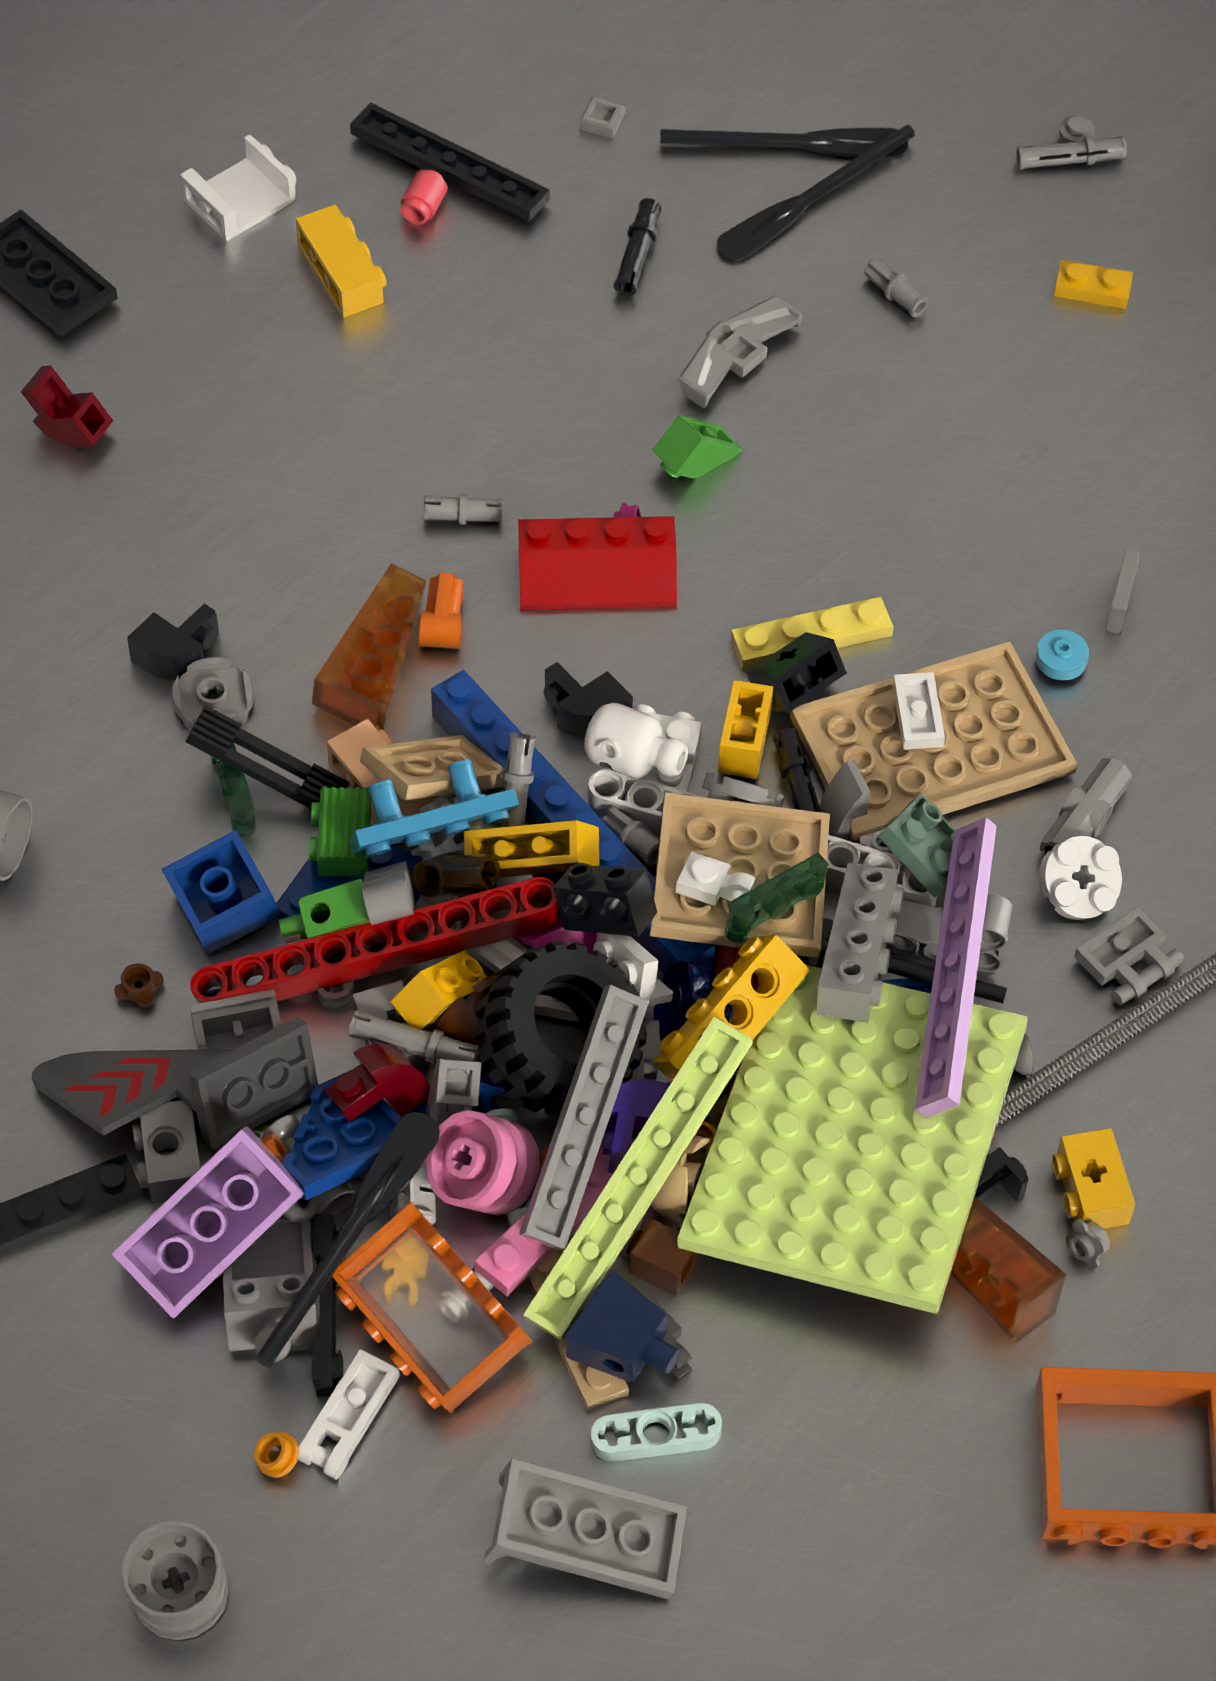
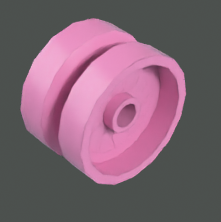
M471 1110L455 1113L439 1125V1140L426 1159L427 1179L434 1194L444 1203L499 1216L513 1212L526 1202L536 1186L540 1170L539 1148L532 1133L520 1123Z

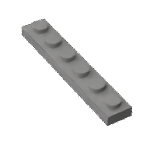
M613 985L604 987L519 1235L556 1250H565L649 1004L648 1000Z

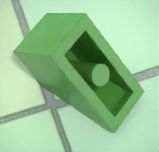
M683 415L677 416L652 449L662 460L660 466L668 474L675 478L684 476L692 479H697L739 455L743 450L720 425Z

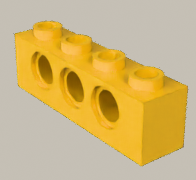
M776 934L750 938L740 948L738 954L741 957L732 968L724 969L712 982L714 989L705 999L698 1000L690 1007L685 1015L688 1020L679 1031L671 1032L660 1043L659 1050L661 1052L652 1063L671 1082L713 1017L751 1037L753 1040L810 972V969ZM753 972H755L759 978V987L757 991H755L751 985V976ZM727 1003L733 1010V1018L730 1023L724 1015Z

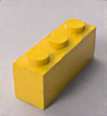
M336 204L296 218L298 245L343 318L384 303L383 287H386L384 272L379 265L374 266L366 243L364 241L359 242L351 219L348 216L344 217Z
M573 820L464 831V855L491 854L493 859L499 862L501 877L566 872L572 864L579 863L600 866L599 827Z

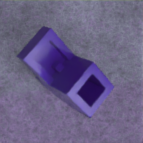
M638 1079L621 1084L605 1130L602 1154L610 1155L608 1173L615 1172L628 1152L632 1138L636 1139L667 1091L670 1083Z

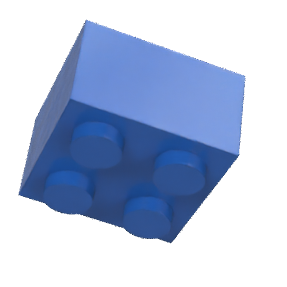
M236 830L162 868L172 891L207 955L282 916L271 891Z

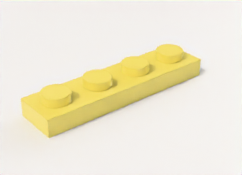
M882 597L732 629L731 641L741 668L744 670L755 667L805 632L834 639L838 649L891 637L894 627Z

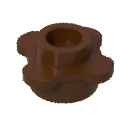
M130 964L125 967L121 974V984L116 985L114 988L115 996L119 1000L129 999L137 1002L140 1007H148L154 1003L153 995L156 989L164 983L163 975L159 971H153L145 964ZM137 984H143L141 988L135 987Z

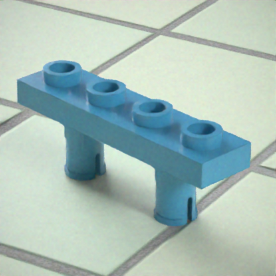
M471 759L458 761L447 767L457 802L450 806L407 817V815H402L392 780L372 784L368 787L378 822L374 826L355 830L350 836L349 841L353 855L366 852L367 857H374L391 851V844L405 841L407 847L431 840L430 834L445 830L446 836H452L470 830L469 824L484 820L487 826L510 819L509 813L519 805L515 789L487 796L486 794H481Z

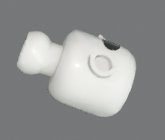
M609 703L600 707L593 715L585 735L584 748L586 756L590 761L600 767L634 779L646 776L653 767H656L661 774L667 777L677 776L683 770L688 757V747L683 741L677 738L663 739L661 724L653 716L617 703Z

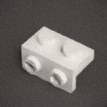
M597 933L593 951L597 950L608 957L606 962L610 966L617 964L625 972L623 979L628 986L634 985L639 994L638 997L649 1001L647 1008L672 1001L673 991L656 977L659 960L630 936Z

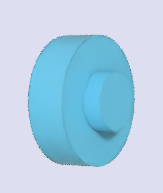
M1062 629L1053 630L1046 633L1040 639L1036 652V663L1038 668L1050 678L1071 680L1084 672L1089 657V647L1086 641L1075 632Z

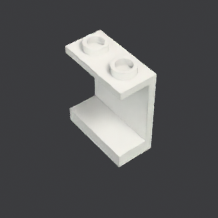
M250 134L244 137L246 158L207 181L193 168L180 174L183 200L225 241L232 239L296 201V177L292 169L288 165L281 164L273 156L268 146L265 144L261 145Z

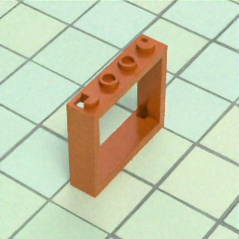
M1041 1367L1036 1384L1042 1539H1067V1545L1077 1544L1082 1540H1098L1108 1546H1122L1128 1542H1148V1545L1156 1548L1170 1547L1175 1543L1194 1544L1195 1547L1200 1549H1206L1208 1544L1216 1545V1373ZM1057 1403L1208 1408L1215 1513L1061 1508Z

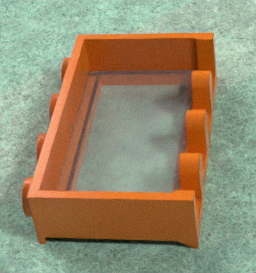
M412 1202L344 1260L332 1275L339 1284L333 1290L334 1293L350 1311L358 1306L367 1318L361 1323L362 1326L378 1344L384 1338L395 1350L389 1355L390 1359L406 1377L412 1371L423 1383L417 1389L418 1392L434 1410L442 1405L448 1412L453 1414L455 1408L520 1350L533 1342Z

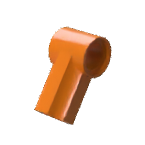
M439 573L436 577L430 578L426 611L421 612L419 646L460 648L462 633V614L460 612L464 589L463 580L455 577L453 573Z

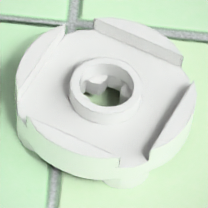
M1075 836L1061 841L1051 851L1047 852L1042 859L1039 869L1041 892L1056 907L1054 910L1068 919L1086 920L1111 910L1116 904L1122 886V873L1116 850L1088 836ZM1080 868L1085 870V874L1088 875L1089 879L1088 883L1084 885V889L1079 888V881L1073 880L1072 877L1073 873L1080 871Z

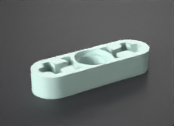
M706 1403L605 1415L597 1419L592 1426L591 1449L599 1459L606 1462L707 1450L716 1445L720 1439L722 1418L715 1407ZM696 1419H703L704 1424L708 1426L707 1434H699L698 1429L694 1427ZM681 1420L683 1434L682 1438L677 1439L676 1421ZM650 1423H661L669 1430V1436L662 1442H652L644 1436L643 1430ZM636 1426L635 1438L637 1444L632 1445L630 1427ZM612 1430L615 1437H619L616 1446L608 1445V1441L604 1439L605 1431Z

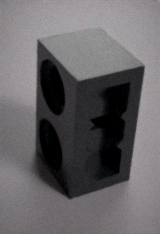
M587 863L572 864L553 887L565 930L639 937L658 913L646 870L628 869L624 866L604 867L592 866Z

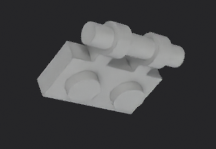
M1139 906L1079 946L1074 956L1101 986L1113 978L1118 980L1121 986L1113 990L1111 996L1114 1002L1120 1006L1130 999L1138 1000L1147 993V987L1158 980L1165 981L1174 975L1175 968L1185 961L1180 950L1174 948L1165 954L1159 948L1165 943L1167 934ZM1143 958L1149 966L1137 974L1131 966Z

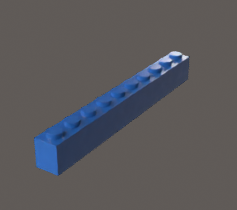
M464 669L431 689L432 717L449 736L463 735L500 766L506 768L510 740L509 734L516 732L517 737H519V732H521ZM534 746L531 771L535 775L534 782L529 784L525 814L527 823L532 825L578 820L599 827L600 866H624L628 869L646 870L654 897L656 878ZM651 922L639 937L630 936L659 960L658 968L680 992L713 971L715 945L652 937L650 936Z

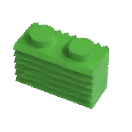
M324 786L320 791V802H312L311 826L318 827V837H310L309 860L310 862H317L318 876L364 877L365 872L369 871V857H367L366 852L353 855L349 838L355 830L371 826V796L367 787L363 789L359 787L355 789L339 787L337 789Z

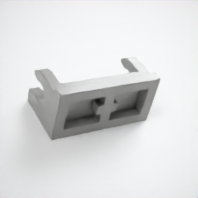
M274 989L190 1005L197 1049H236L282 1025Z

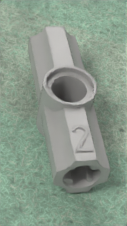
M1114 757L1111 759H1101L1082 787L1076 786L1070 792L1061 808L1059 818L1051 826L1046 836L1043 837L1039 850L1046 855L1055 845L1065 839L1075 836L1097 837L1110 818L1113 805L1131 782L1133 774L1127 769L1124 762Z

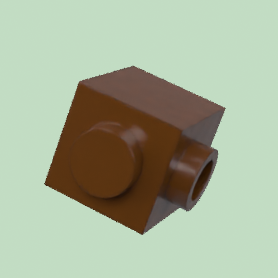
M652 1218L643 1232L637 1230L634 1233L626 1251V1254L630 1255V1274L674 1296H677L696 1264L698 1253L678 1248L677 1238L681 1228L671 1223L662 1224Z

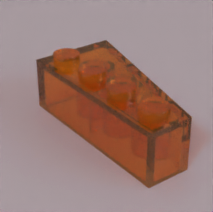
M392 563L390 564L315 677L312 697L313 705L354 726L368 719L377 731L380 729L385 731L422 609L426 580Z
M974 1196L951 1274L1003 1331L1017 1343L1055 1314L1066 1273Z

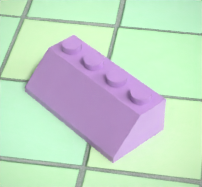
M246 1126L130 1235L112 1255L174 1319L305 1193L279 1159Z

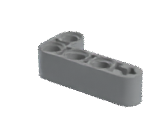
M987 895L977 970L980 972H994L1000 969L1003 962L1013 906L1008 899L999 895ZM903 900L901 913L893 912L892 918H897L894 943H886L885 948L890 949V954L935 963L943 908Z

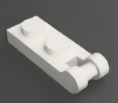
M360 1349L301 1442L298 1461L308 1466L314 1463L324 1468L323 1473L335 1480L339 1479L348 1464L350 1456L399 1379V1368ZM326 1436L338 1442L333 1451L321 1446Z

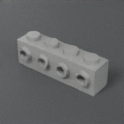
M848 862L818 983L817 1015L868 1023L871 1007L880 1005L883 981L878 980L879 974L886 975L888 971L890 949H885L886 943H894L897 918H892L893 912L901 913L904 897V888L897 887L898 870Z

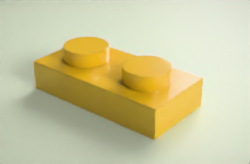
M1061 260L1054 296L1126 309L1133 272Z

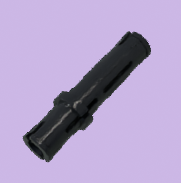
M642 199L639 203L635 221L629 225L627 233L629 240L614 282L616 292L620 290L621 284L624 283L621 295L632 296L636 293L649 247L656 240L657 230L655 227L662 211V206L658 202L654 211H652L655 199Z
M784 728L777 732L778 735L774 734L773 741L780 758V776L786 780L793 808L821 812L810 775L812 766L810 760L803 753L797 729Z

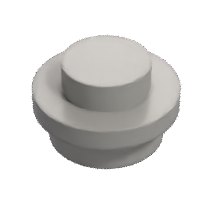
M1070 116L1060 123L1059 135L1063 143L1083 141L1084 137H1094V124L1085 117Z

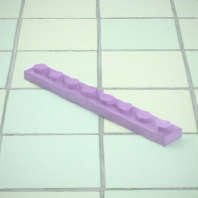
M987 817L954 831L915 1102V1110L926 1118L960 1104L997 825Z

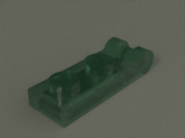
M232 742L229 748L237 751L234 742ZM209 755L212 765L219 764L222 773L217 774L222 797L230 796L229 811L232 831L236 830L241 837L251 835L256 829L253 799L244 773Z
M816 853L731 901L728 911L729 918L725 926V936L727 939L734 943L745 942L749 938L752 928L770 918L773 920L780 918L791 906L802 900L809 901L818 896L825 885L824 881L829 865L819 853Z

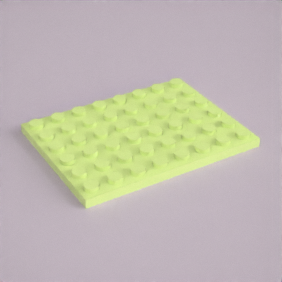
M806 965L810 972L752 1040L753 1044L742 1060L677 1238L678 1248L938 1314L1024 1038L1028 1016L973 1004L960 1104L926 1118L915 1110V1102L931 994L883 983L880 1005L871 1007L868 1023L817 1015V992L822 968Z

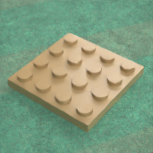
M665 792L654 888V901L658 913L651 920L650 936L741 948L754 936L760 937L776 934L796 955L819 958L822 940L830 814ZM691 852L730 864V875L743 872L755 877V882L751 889L754 893L748 907L736 905L719 897L716 905L713 906L675 893L676 882Z

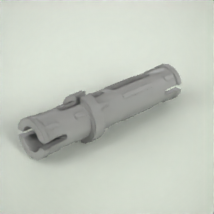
M1091 136L1084 137L1083 141L1029 147L1020 146L1016 149V160L1019 170L1083 162L1086 166L1094 165L1095 161L1126 159L1127 145L1124 136L1096 140Z
M516 732L509 734L506 768L502 769L501 779H504L503 791L515 789L519 805L509 813L510 819L499 823V828L524 825L529 784L534 782L535 775L531 771L536 737L532 734L519 732V737H517Z
M359 1010L354 1012V1017H352L350 1022L349 1037L373 1043L390 1044L402 1052L426 1058L425 1062L433 1065L436 1064L437 1059L477 1062L479 1058L477 1050L480 1046L446 1037L444 1032L434 1030L433 1033L423 1031L395 1021L372 1016Z

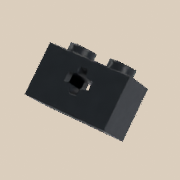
M805 632L747 671L746 674L750 683L773 686L771 710L788 714L847 674L834 639Z

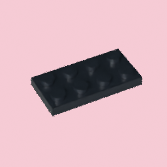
M23 210L17 211L0 223V286L60 337L118 299L117 289Z

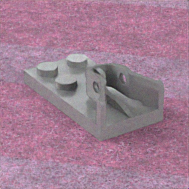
M513 1458L500 1473L498 1482L503 1489L493 1543L485 1552V1564L491 1565L495 1559L510 1556L669 1599L674 1594L687 1506Z

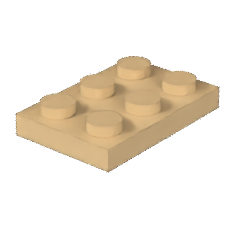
M463 735L362 748L360 763L374 773L377 779L381 781L392 780L398 797L406 801L416 802L420 801L421 798L434 796H454L455 791L447 767L452 763L471 759L481 793L486 792L488 789L504 787V779H501L503 767Z

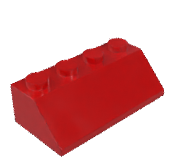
M674 516L518 519L520 610L677 607V555Z

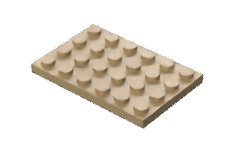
M1010 641L904 673L934 672L945 734L944 747L903 750L892 685L893 677L800 705L790 712V719L795 729H797L799 737L825 789H827L839 769L847 761L854 759L870 790L867 815L852 819L850 830L852 842L860 841L861 836L885 829L884 825L894 816H897L920 793L929 802L935 804L941 811V814L944 815L1076 772L1077 762Z

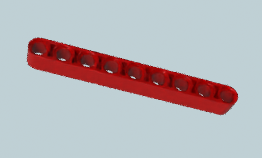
M535 877L416 909L413 915L375 925H371L368 922L205 966L192 976L190 989L198 1004L271 989L275 991L276 1001H281L318 991L317 989L333 987L459 953L463 950H470L548 929L561 920L553 891L555 884L550 879ZM547 898L551 900L544 907H533V904L539 899ZM506 909L510 911L501 919L491 918L498 910ZM457 921H469L460 930L451 929V926ZM417 932H428L419 941L410 940L411 936ZM379 942L386 943L382 950L369 952L372 945ZM345 954L341 961L328 963V960L333 955ZM304 965L300 972L292 975L287 974L292 966ZM263 976L259 983L252 986L246 985L251 977ZM217 986L222 987L218 994L212 997L205 996L209 989Z

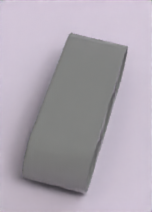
M407 861L365 872L362 892L371 925L414 914L416 893Z

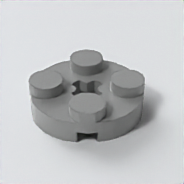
M212 657L191 663L187 666V672L180 679L177 676L172 687L173 704L177 715L184 721V725L189 731L192 730L205 705L240 723L241 726L246 723L248 713L253 706L254 694L251 678L243 668L242 672L240 669L232 666V661ZM209 690H217L218 695H222L214 700L204 698L208 696Z
M706 773L702 788L709 791L707 798L729 801L736 799L745 803L782 807L784 795L778 793L774 801L767 798L769 793L767 789L725 776L722 783L719 784L712 782L714 773Z

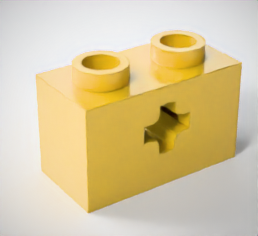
M733 681L720 742L718 773L758 780L771 716L773 686Z
M463 950L420 971L390 1002L409 1026L424 1031L435 1026L442 1015L460 997L465 1000L472 993L476 992L472 987L487 976L484 974L478 961L472 958L466 950Z
M1112 1128L1061 1136L1057 1154L1052 1155V1166L1056 1179H1062L1066 1192L1063 1195V1201L1068 1218H1074L1075 1221L1080 1219L1085 1223L1092 1221L1099 1224L1103 1229L1129 1225L1136 1204Z

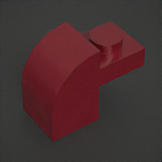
M51 365L41 366L21 391L22 395L38 414L33 420L34 424L48 437L70 447H93L114 421L93 392L72 394Z
M376 1043L364 1046L353 1052L360 1065L350 1072L343 1074L336 1082L324 1089L335 1106L351 1122L381 1099L403 1117L428 1099L430 1086L422 1073L400 1049L390 1044Z

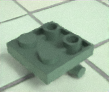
M920 793L897 816H894L884 825L885 829L878 836L935 898L947 886L953 837L956 830L942 816L939 808Z

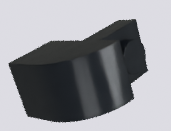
M204 603L177 628L153 612L127 637L131 661L158 678L175 680L178 676L180 679L187 672V666L197 660L204 659L203 650L209 649L216 642L219 636L217 613Z
M558 662L545 669L544 695L549 704L557 709V727L570 736L585 739L586 731L593 715L603 705L617 703L630 708L633 707V696L608 671L582 687Z

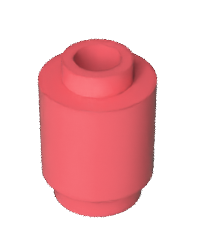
M420 170L415 173L401 199L400 212L407 221L416 225H423L435 215L448 190L446 182L438 172Z

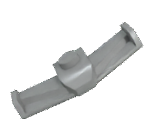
M775 295L725 321L717 323L706 333L705 340L678 378L683 394L700 407L705 408L729 370L741 378L747 375L767 357V347L761 342L793 326L798 327L803 324V313Z

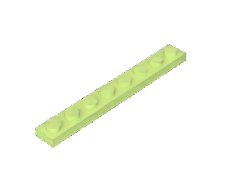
M713 1017L523 1314L526 1320L559 1340H565V1335L588 1304L753 1044L751 1037Z

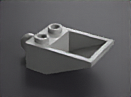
M282 1215L223 1271L224 1313L229 1351L255 1349L258 1354L314 1271L310 1220L294 1223ZM316 1300L274 1362L284 1359L288 1355L291 1346L312 1344V1336H319Z

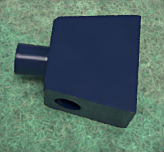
M613 1271L610 1272L565 1335L567 1358L628 1382L634 1381L647 1363L668 1374L675 1366L680 1350L663 1341L667 1333V1315L664 1311Z

